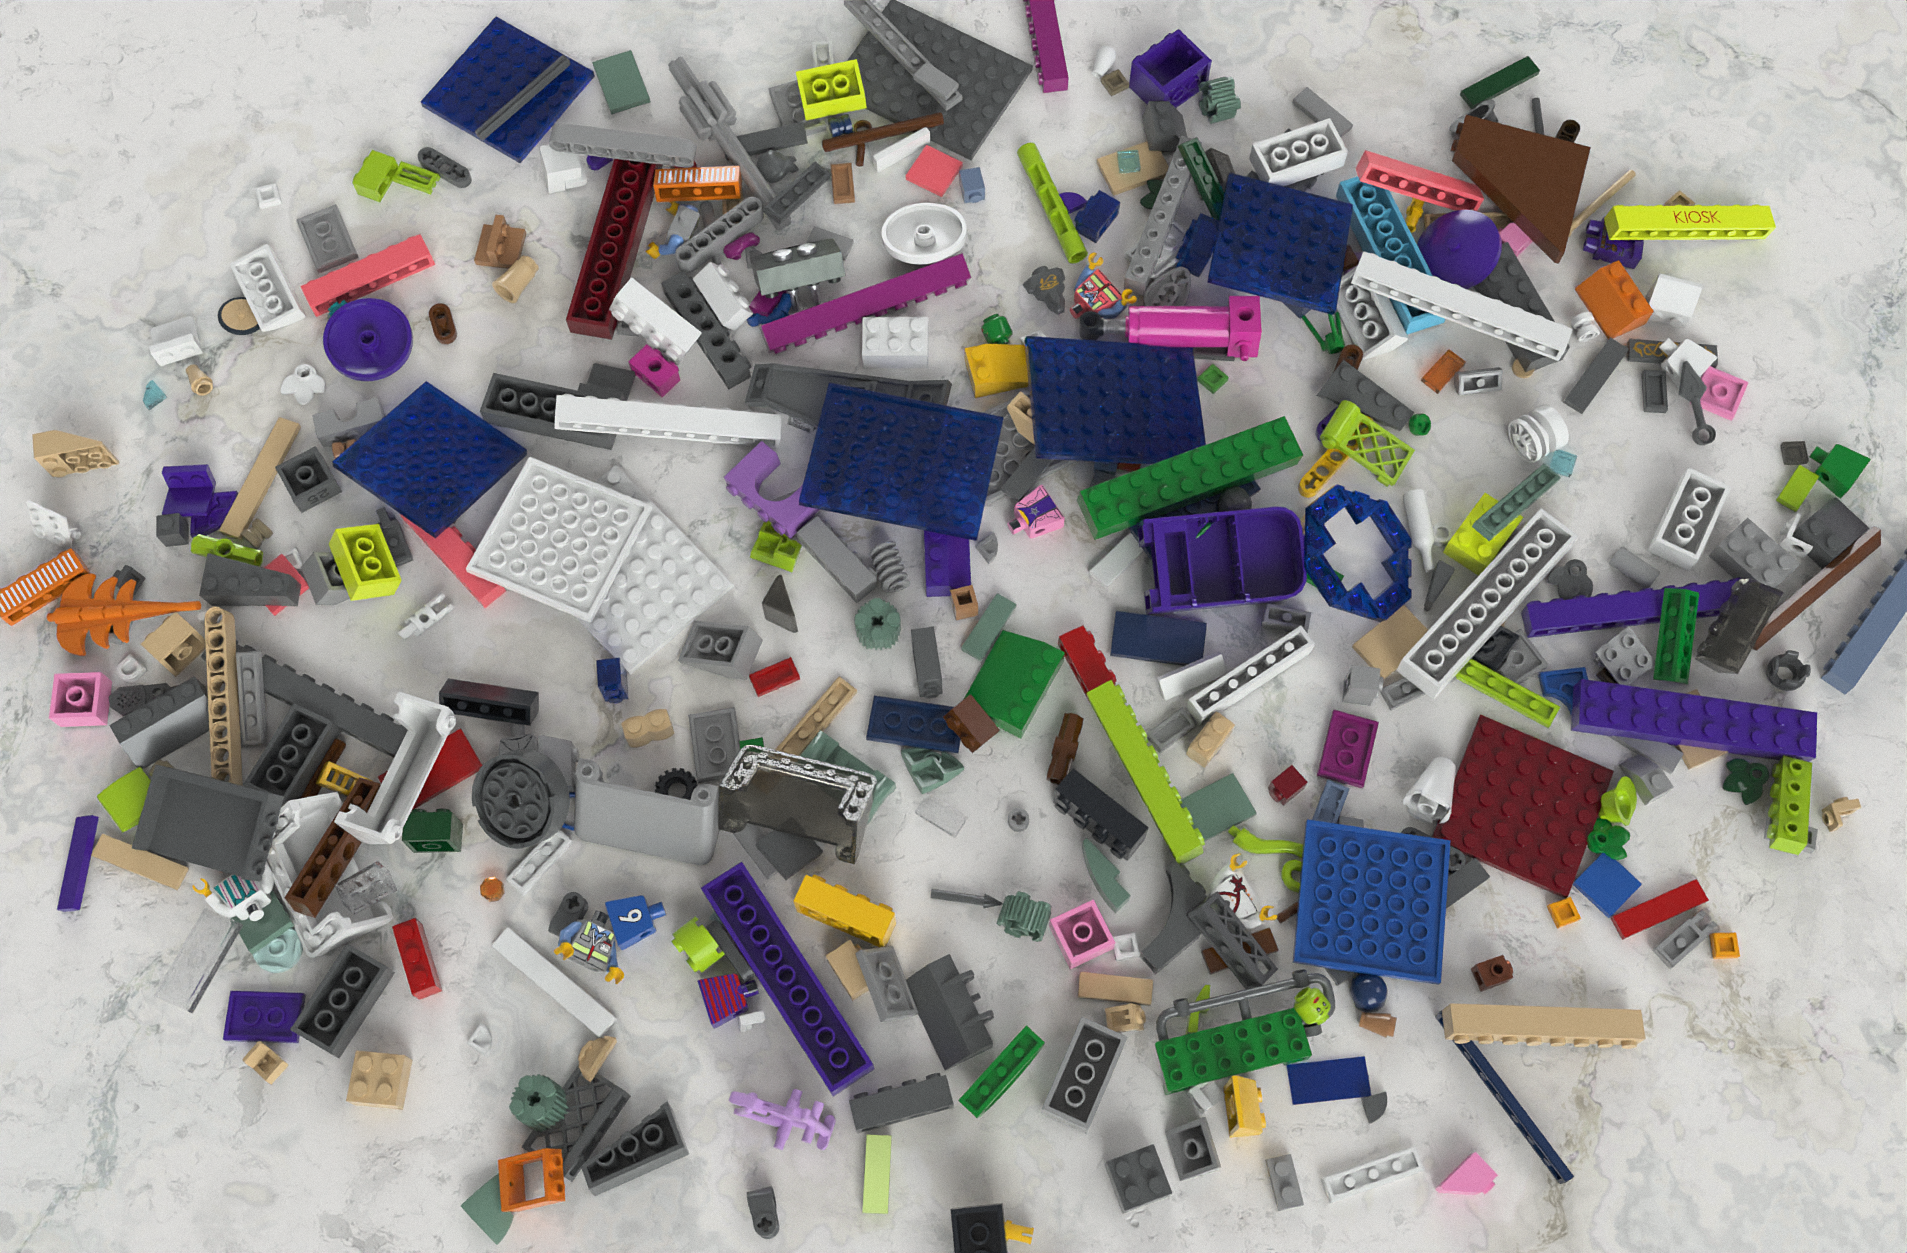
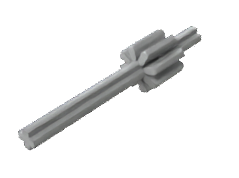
M678 57L675 61L672 60L668 64L669 71L686 94V96L681 97L679 100L681 113L700 140L704 141L708 138L709 141L716 139L733 166H740L741 178L754 197L760 199L764 210V207L776 195L730 128V125H734L737 120L735 109L715 81H711L709 84L706 80L699 82L683 57ZM768 216L776 230H782L784 226H789L792 222L790 220L791 217L788 216L779 225Z

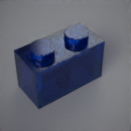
M1101 190L1095 196H1090L1083 211L1080 210L1075 216L1074 221L1076 222L1075 228L1077 232L1092 242L1097 243L1118 216L1121 202Z
M620 657L596 660L598 688L605 702L620 703L625 699H629L627 672Z

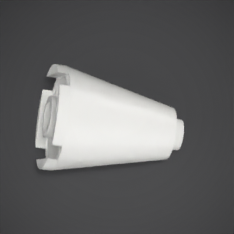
M1438 757L1433 759L1405 795L1403 804L1409 807L1408 812L1416 819L1426 823H1432L1433 820L1440 819L1439 824L1448 821L1451 815L1456 769L1454 763L1449 758Z

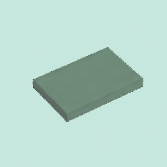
M631 50L592 62L611 115L651 102Z
M1234 773L1181 799L1182 804L1180 805L1182 808L1187 807L1193 818L1194 824L1191 826L1193 829H1199L1204 842L1257 814Z

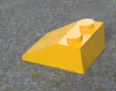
M982 344L965 348V364L975 398L1038 385L1031 355L1025 345Z
M1232 1076L1223 1087L1229 1136L1232 1138L1260 1135L1263 1132L1262 1128H1266L1265 1115L1260 1113L1259 1103H1262L1261 1088L1256 1086L1255 1080L1241 1076Z

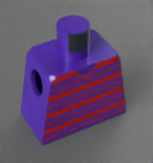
M737 974L697 980L710 1023L714 1029L747 1012L749 1007L746 998L759 994L755 980L741 984Z

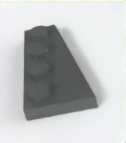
M1345 360L1341 362L1316 395L1323 399H1329L1337 405L1343 400L1350 401L1359 407L1362 414L1398 431L1402 430L1414 414L1411 409Z

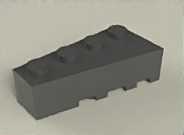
M208 553L199 596L212 606H298L301 584L289 574Z
M668 1101L661 1105L660 1109L651 1116L649 1114L641 1120V1123L631 1131L621 1135V1138L611 1146L608 1145L581 1165L589 1190L594 1196H597L689 1155L675 1114Z

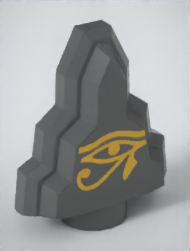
M1047 266L1038 267L1032 272V277L1023 283L1024 288L1028 294H1033L1037 300L1045 302L1048 309L1059 315L1065 312V299L1062 294L1065 290L1063 283L1065 275L1062 268L1048 269Z

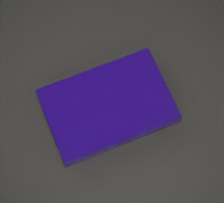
M230 991L223 1040L299 1044L300 1036L290 1029L304 1009L306 994Z

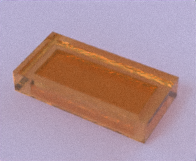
M1448 349L1422 377L1421 382L1438 394L1451 381L1455 373L1465 366L1466 361Z

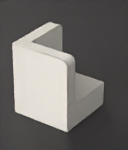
M1215 1081L1196 1085L1186 1094L1201 1114L1225 1097Z

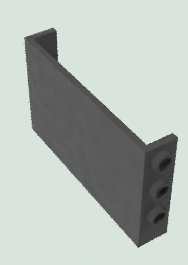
M155 764L132 849L157 853L237 875L244 880L261 882L284 796Z

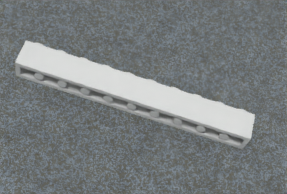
M1365 251L1361 256L1351 284L1557 361L1563 355L1573 330L1562 323L1550 321L1543 316L1534 315L1519 307L1507 305L1500 300L1483 296L1479 292H1472L1457 284L1445 282L1438 277L1429 276L1419 272L1417 269H1410L1395 261H1389Z
M572 394L557 395L555 429L757 446L762 441L768 447L778 448L781 439L782 415L770 411L757 413L747 409L734 411L730 408L711 409L707 406L688 407L685 404L665 405L663 402L643 403L640 400L620 401L617 398L598 399L595 396L575 397Z

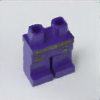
M1604 217L1601 221L1590 220L1588 222L1585 233L1595 235L1596 237H1587L1585 239L1583 251L1593 253V260L1599 261L1601 259L1608 263L1619 260L1623 267L1636 268L1642 259L1644 240H1609Z

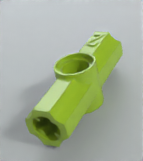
M198 534L191 542V552L195 555L207 557L209 553L261 567L263 562V552L261 550L232 543L229 539L223 538L219 540Z

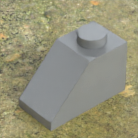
M1641 754L1619 765L1625 776L1632 780L1636 793L1644 805L1659 799L1674 788L1662 768Z

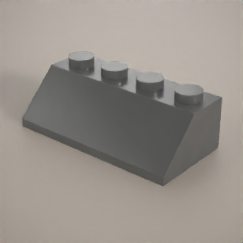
M194 676L109 726L137 768L141 767L143 770L209 731L208 691Z

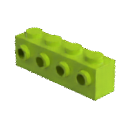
M1783 756L1778 764L1775 763L1771 772V776L1774 777V783L1770 789V797L1773 798V801L1768 811V817L1772 818L1767 830V838H1770L1769 848L1799 855L1806 847L1808 841L1812 763Z

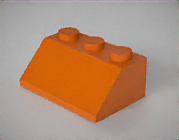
M1619 260L1600 268L1575 288V291L1589 312L1593 314L1595 321L1608 340L1610 337L1614 339L1645 325L1654 312Z

